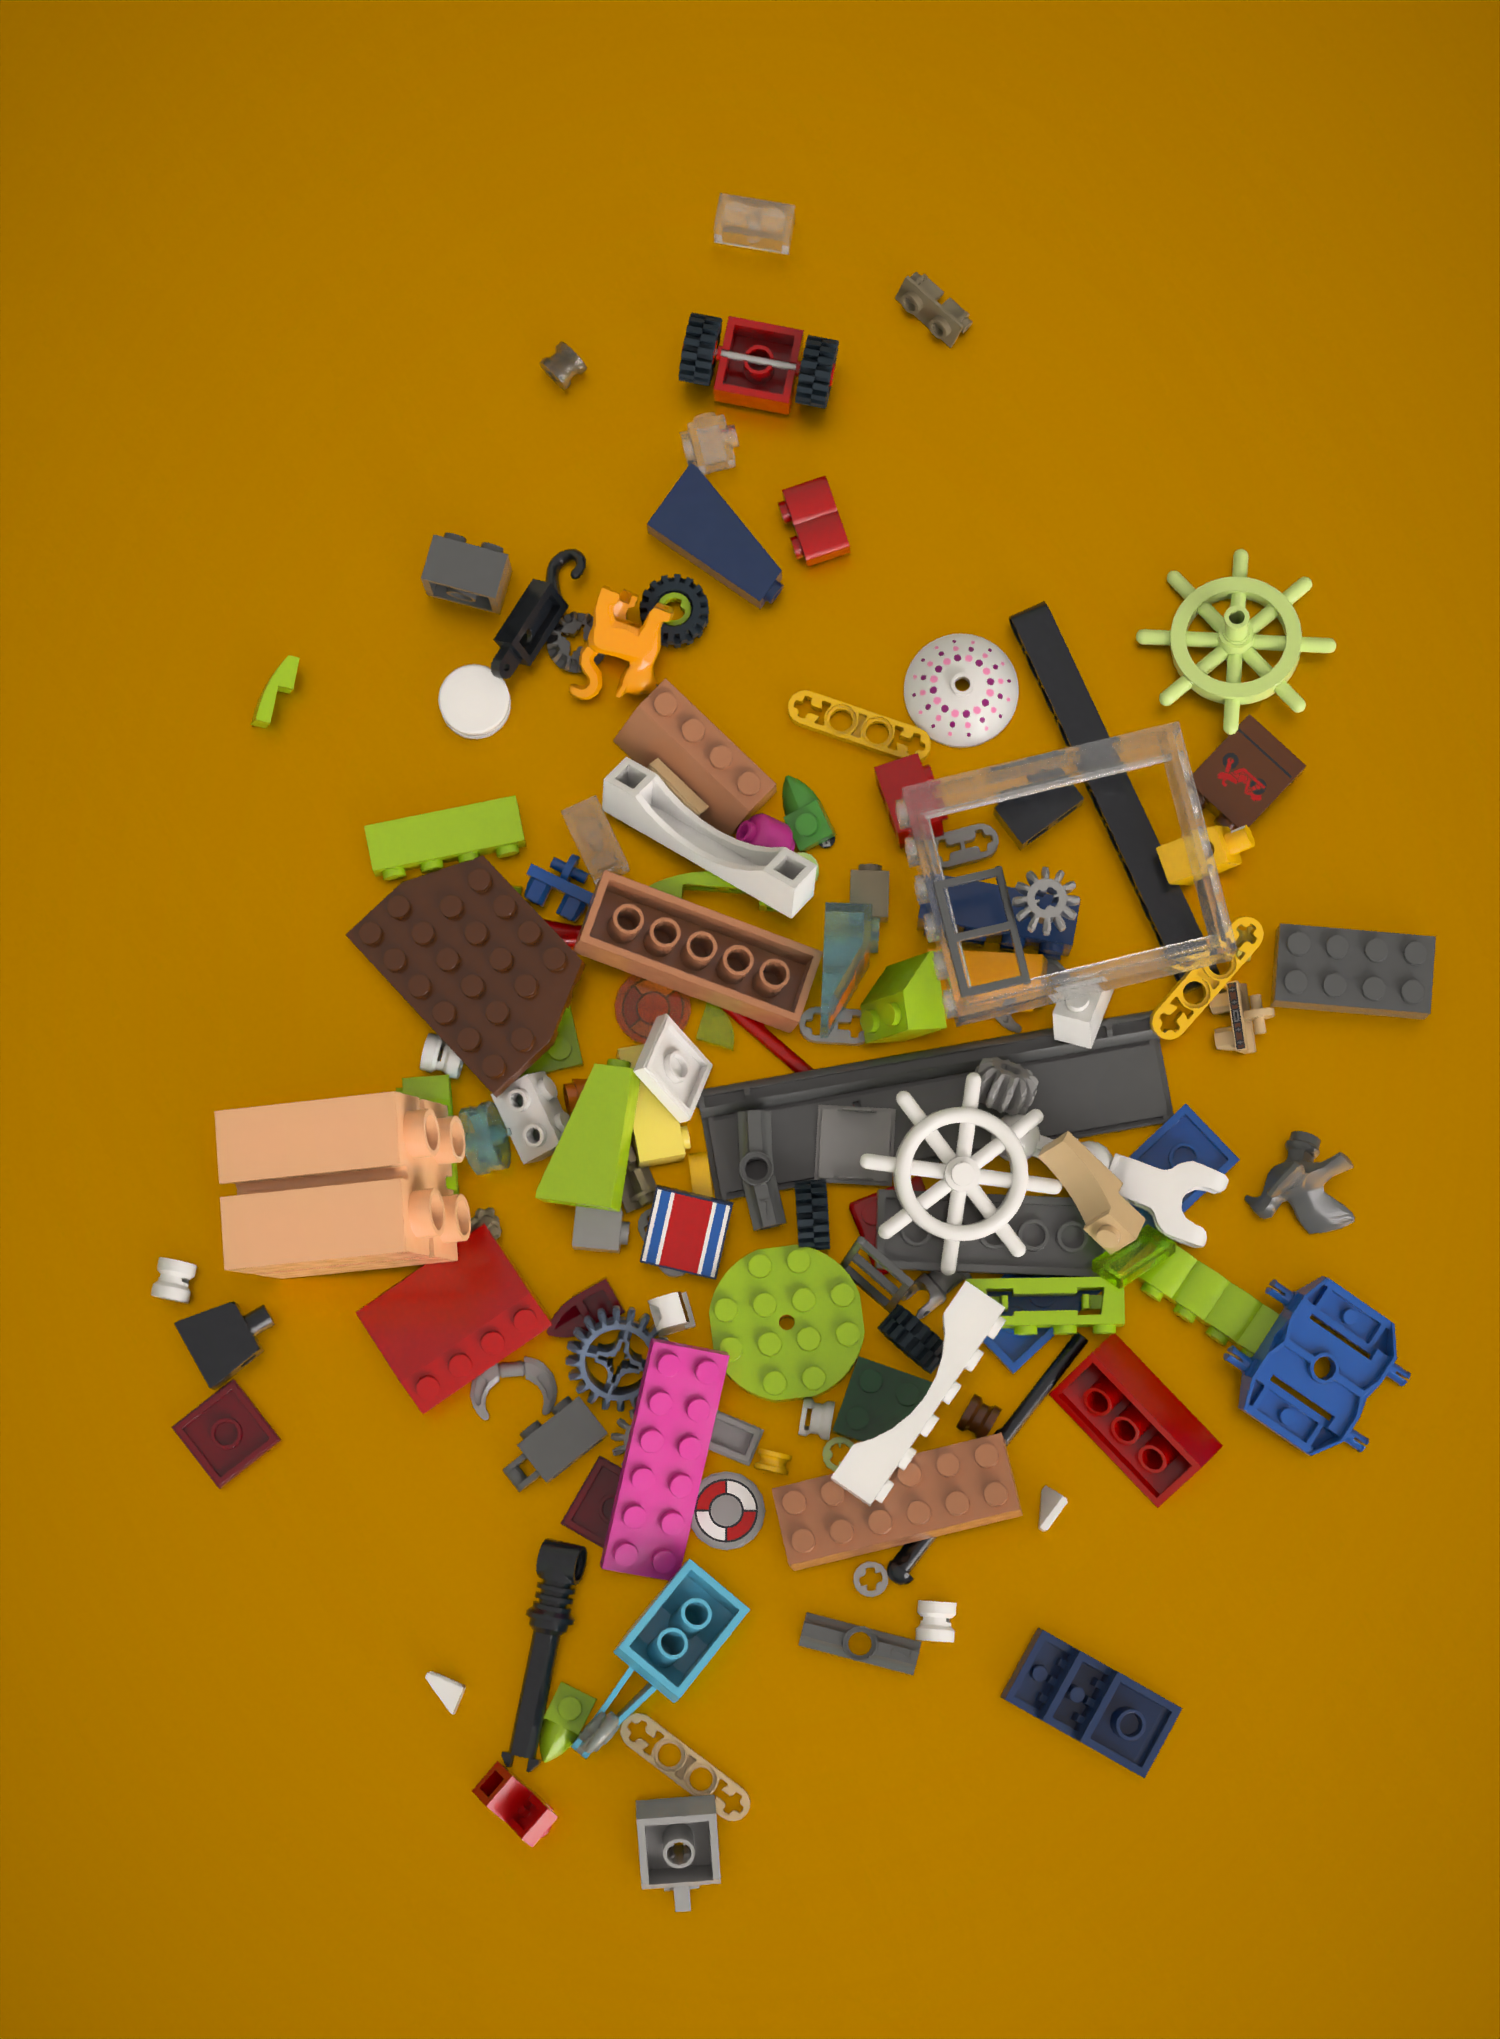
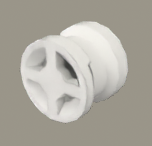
M804 1398L798 1435L807 1436L812 1433L818 1434L821 1439L829 1440L835 1402L826 1401L824 1404L815 1403L812 1398ZM808 1408L812 1409L810 1426L805 1425Z

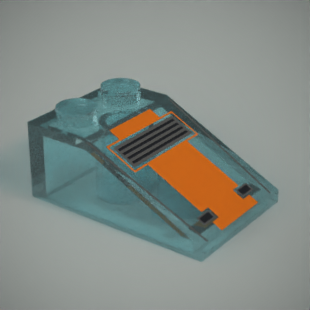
M825 903L820 1038H828L844 1008L869 968L870 953L878 954L880 918L872 917V904Z

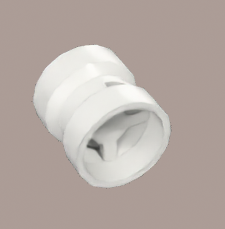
M429 1033L421 1056L420 1070L430 1073L438 1070L444 1072L445 1075L449 1074L450 1078L458 1079L464 1062L439 1035Z
M159 1257L157 1270L160 1273V1277H158V1281L153 1283L151 1296L189 1304L191 1291L188 1288V1281L195 1277L197 1265Z
M918 1600L917 1613L923 1617V1620H920V1625L916 1628L915 1640L954 1643L955 1630L951 1627V1622L949 1621L956 1615L957 1603Z

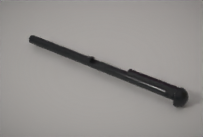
M1077 1332V1334L1072 1336L1004 1426L994 1433H1002L1006 1446L1013 1440L1087 1344L1088 1340ZM937 1537L904 1544L894 1559L888 1563L887 1573L889 1578L898 1585L911 1583L914 1578L909 1573Z

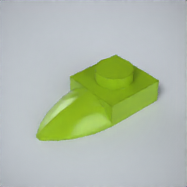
M564 1682L560 1683L542 1723L539 1739L542 1761H551L570 1748L581 1733L597 1700L596 1698Z

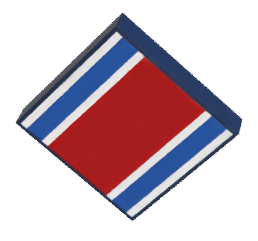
M657 1185L640 1262L716 1280L734 1202Z

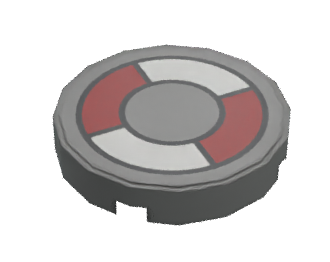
M728 1471L711 1474L701 1481L691 1528L698 1539L712 1548L722 1550L741 1548L753 1540L763 1526L765 1516L763 1496L754 1482L742 1474Z

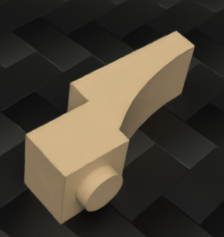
M1069 1131L1042 1147L1038 1158L1065 1187L1085 1222L1083 1229L1111 1255L1137 1239L1146 1219L1119 1194L1123 1185L1120 1179Z

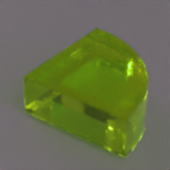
M707 1002L696 1040L733 1051L735 1038L730 1019L718 1006Z

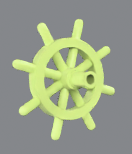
M1238 549L1234 552L1232 577L1210 581L1197 589L1180 572L1170 571L1167 575V582L1184 599L1173 618L1171 630L1141 629L1136 633V640L1140 644L1170 646L1174 666L1180 675L1179 679L1160 694V703L1164 706H1170L1188 690L1192 689L1210 701L1224 704L1223 729L1229 735L1235 734L1238 731L1240 705L1261 701L1274 693L1294 712L1300 713L1304 711L1306 707L1305 700L1287 683L1298 665L1301 652L1332 653L1336 649V642L1332 638L1302 637L1299 617L1292 604L1312 588V580L1309 577H1301L1281 593L1263 581L1247 577L1249 555L1244 549ZM1231 599L1230 607L1226 610L1224 617L1212 606L1216 602ZM1246 600L1258 603L1265 608L1250 619L1249 612L1246 609ZM1199 614L1216 632L1188 631L1192 621ZM1277 618L1283 627L1285 636L1258 635L1257 633ZM1187 647L1215 649L1195 664ZM1256 650L1284 652L1279 662L1272 668ZM1223 661H1227L1226 682L1208 676ZM1245 661L1260 678L1241 683L1242 662Z

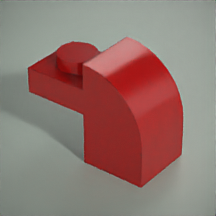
M499 1761L494 1764L472 1790L488 1809L505 1821L531 1847L548 1834L552 1824L558 1818L553 1809L538 1794Z

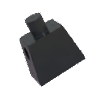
M234 1301L174 1323L205 1381L212 1390L220 1388L264 1351L256 1335L275 1325L265 1305L244 1315L238 1303Z

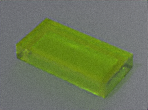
M1147 1224L1142 1227L1137 1239L1111 1255L1105 1251L1092 1260V1271L1118 1289H1121L1176 1252V1242Z

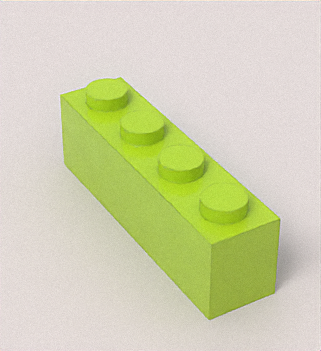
M516 795L364 826L372 870L376 877L383 876V880L403 878L406 876L405 871L418 868L421 869L422 873L434 872L443 869V863L457 860L459 863L466 862L492 853H496L499 858L509 857L520 853L519 848L527 847Z

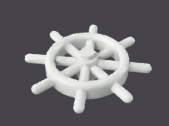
M975 1072L969 1073L966 1077L962 1107L946 1108L926 1115L909 1092L900 1091L896 1096V1101L914 1126L901 1141L896 1156L866 1153L860 1157V1165L865 1169L893 1173L895 1192L903 1208L879 1227V1236L883 1239H889L913 1221L924 1231L943 1238L944 1244L940 1269L947 1276L954 1274L956 1271L960 1241L976 1240L996 1233L1013 1256H1023L1026 1252V1247L1008 1222L1020 1208L1026 1191L1055 1195L1062 1190V1184L1057 1179L1028 1174L1026 1154L1019 1140L1043 1121L1044 1115L1042 1111L1033 1109L1009 1127L998 1117L978 1109L981 1077ZM960 1123L956 1154L939 1133L938 1128L948 1124ZM976 1125L987 1130L995 1138L971 1156ZM924 1139L942 1163L913 1159L917 1148ZM1003 1151L1006 1152L1010 1164V1173L981 1169ZM911 1175L941 1179L916 1198L912 1188ZM980 1185L1008 1188L1007 1194L998 1208L995 1207ZM950 1193L947 1222L945 1223L930 1215L926 1210ZM967 1194L984 1219L972 1224L962 1225Z

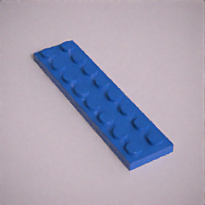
M1184 1104L1129 1156V1158L1162 1170L1172 1169L1183 1162L1194 1161L1223 1174H1226L1240 1160L1187 1104ZM1194 1190L1187 1193L1182 1199L1183 1213L1206 1192ZM1132 1205L1146 1220L1136 1240L1111 1254V1277H1117L1161 1235L1154 1226L1153 1218L1148 1211ZM1004 1274L1001 1278H1052L1053 1276ZM1102 1290L1077 1291L1076 1296L1012 1297V1292H987V1295H1008V1312H1003L1001 1316H1012L1013 1311L1078 1310L1079 1313L1081 1311L1082 1294L1098 1295ZM1002 1328L994 1340L986 1336L983 1343L1014 1374L1054 1336L1053 1328H1037V1335H1014V1328Z

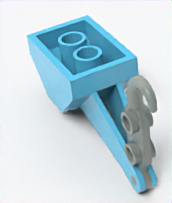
M691 1559L686 1561L647 1606L613 1651L615 1655L629 1665V1668L597 1714L570 1747L587 1759L593 1751L597 1752L603 1744L606 1745L620 1728L619 1725L656 1690L660 1691L671 1702L675 1703L678 1701L750 1611V1608ZM634 1670L648 1681L616 1715L612 1711L607 1715L605 1714V1711Z

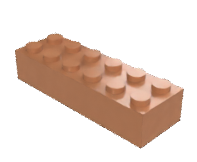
M604 870L596 884L573 949L579 955L791 1033L800 1022L823 954L822 951L607 870Z
M1002 1433L916 1453L904 1471L897 1466L889 1478L894 1483V1486L884 1501L880 1503L874 1500L871 1506H868L831 1480L833 1474L772 1488L788 1564L794 1571L1023 1516L1006 1442Z

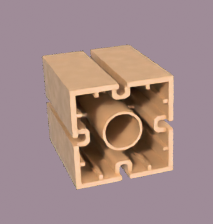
M392 1091L214 1111L219 1184L233 1183L237 1187V1195L220 1197L224 1270L286 1279L458 1261L457 1242L468 1240L471 1231V1216L465 1196L463 1194H453V1190L446 1187V1177H452L451 1163L463 1161L466 1143L462 1122L456 1115L448 1116L447 1105L425 1099L419 1100L418 1097Z

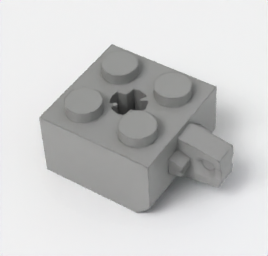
M715 1795L636 1801L642 1890L664 1888V1891L674 1890L675 1912L691 1911L690 1889H698L699 1885L721 1884ZM681 1842L683 1845L678 1846L674 1845V1843Z

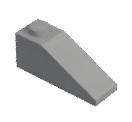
M576 1206L572 1238L573 1249L620 1254L621 1245H628L630 1222L623 1221L624 1214L622 1209H620V1212Z

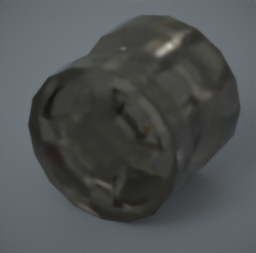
M562 341L555 346V353L551 357H544L539 362L545 373L563 390H566L571 385V379L576 374H583L587 370V366L582 359Z

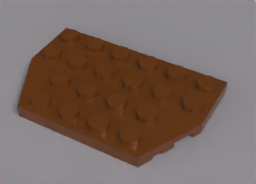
M483 855L474 858V860L461 862L401 882L346 934L353 944L496 1098L554 1045L559 1033L557 1029L565 1009L569 1008L574 996L573 989L580 981L586 966L582 959Z

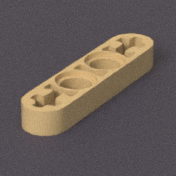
M641 1713L632 1714L623 1721L620 1734L624 1743L693 1796L710 1795L716 1790L719 1780L722 1779L728 1784L722 1791L729 1796H733L736 1792L742 1796L740 1804L744 1808L740 1813L733 1810L728 1814L723 1810L726 1803L716 1796V1814L727 1821H737L747 1815L750 1809V1797L744 1788L649 1716ZM643 1720L648 1724L645 1731L651 1737L655 1738L657 1731L664 1735V1738L655 1744L651 1755L644 1751V1748L650 1745L645 1740L638 1738L635 1742L631 1741L629 1738L631 1735V1730L628 1728L629 1723L638 1724ZM667 1743L677 1745L681 1751L679 1763L672 1767L663 1765L658 1758L660 1748ZM699 1767L708 1769L713 1777L711 1786L704 1791L694 1789L690 1783L692 1771Z

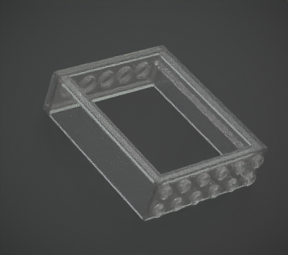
M1179 721L902 787L901 798L895 800V812L900 830L907 828L909 835L908 838H905L906 844L904 845L909 867L916 866L918 875L914 876L915 882H913L919 905L926 904L928 911L927 914H924L923 920L928 943L935 942L937 952H933L934 958H932L935 974L938 981L945 979L947 990H943L942 996L947 1019L954 1017L956 1027L1232 960L1237 951ZM1164 763L1208 936L1031 978V983L1028 985L1021 984L961 998L932 884L936 881L945 880L930 819ZM946 888L943 890L954 934L958 933V929L948 889ZM957 942L967 986L969 988L972 987L962 945L961 942Z

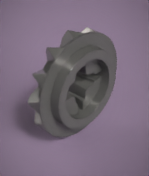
M573 611L563 616L547 639V650L552 661L565 671L572 673L583 672L579 665L580 651L583 647L579 646L570 656L571 643L563 635L575 637L584 628L583 640L587 642L593 625V616L589 613L584 614ZM597 654L594 658L596 665L603 660L605 654Z

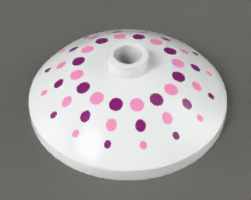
M972 634L946 635L924 646L910 663L904 682V701L908 714L915 726L926 731L931 740L955 748L978 746L996 737L1012 719L1019 697L1018 678L1010 659L991 641ZM964 679L969 683L970 687L966 691H959L955 687L956 681Z

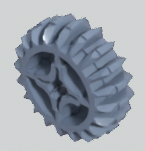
M615 1305L613 1306V1317L607 1318L606 1311L600 1308L597 1311L598 1323L587 1315L584 1318V1324L588 1331L581 1327H575L573 1330V1334L580 1341H568L567 1349L576 1354L566 1357V1365L577 1367L568 1373V1377L570 1380L583 1379L576 1386V1391L580 1394L590 1389L591 1391L587 1398V1402L593 1404L600 1396L603 1398V1410H608L610 1400L617 1401V1410L622 1412L624 1411V1400L630 1399L631 1406L635 1409L642 1378L631 1385L617 1387L621 1377L625 1374L644 1372L646 1359H642L641 1354L635 1353L630 1348V1338L632 1333L636 1334L649 1348L651 1338L656 1337L660 1332L656 1331L655 1324L648 1329L646 1328L650 1320V1315L644 1313L638 1321L634 1320V1307H629L627 1317L620 1316V1307ZM611 1330H620L614 1342L610 1344L598 1343L597 1346L590 1345L601 1334ZM667 1337L654 1338L669 1341ZM622 1342H624V1359L629 1358V1360H622L620 1366H617L616 1373L613 1375V1358L608 1359V1357H615L617 1351H620ZM586 1356L595 1358L596 1363L603 1365L607 1369L605 1384L596 1379L590 1372L586 1363Z

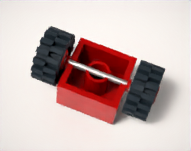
M691 313L682 347L679 381L710 386L716 361H718L719 365L714 384V401L789 415L796 378L799 377L795 403L826 409L835 375L838 340L808 335L803 359L800 361L804 344V330L729 316L723 346H721L719 343L722 318Z

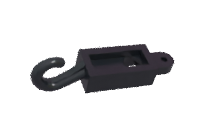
M567 549L559 552L548 564L546 580L532 579L493 639L500 647L491 662V672L495 677L508 679L513 675L519 664L531 666L569 607L561 595L559 572L564 565L575 561L576 566L571 571L570 576L572 579L580 578L586 568V558L582 552L577 549Z

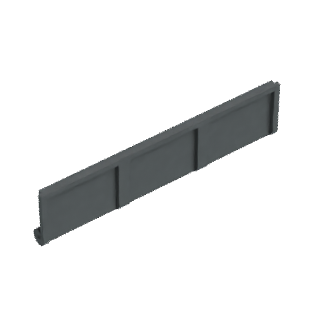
M1153 1010L1104 1018L1091 1049L1054 1040L1053 1028L705 1088L696 1107L700 1108L715 1198L726 1201L746 1198L739 1175L737 1112L747 1110L771 1111L773 1164L779 1192L795 1189V1181L814 1180L818 1105H854L855 1107L896 1109L893 1155L895 1157L901 1141L914 1126L896 1101L897 1094L900 1091L909 1092L926 1115L946 1108L962 1107L966 1077L969 1073L975 1072L976 1067L980 1065L983 1058L998 1057L1002 1060L1009 1059L1011 1062L1020 1064L1022 1068L1028 1069L1033 1073V1076L1039 1082L1033 1103L1029 1106L1026 1114L1033 1109L1042 1111L1044 1118L1037 1126L1039 1127L1040 1134L1048 1138L1056 1139L1069 1131L1075 1138L1083 1139L1163 1125L1174 1113L1160 1037L1153 1033L1149 1024L1150 1015ZM978 1102V1109L986 1111L999 1119L1008 1115L1006 1112L999 1113L993 1108H988L986 1104ZM960 1123L948 1124L937 1129L955 1154ZM976 1125L971 1156L992 1141V1134ZM924 1139L917 1148L913 1159L942 1163ZM754 1160L746 1166L745 1172L750 1179L760 1180L767 1175L768 1168L764 1162Z

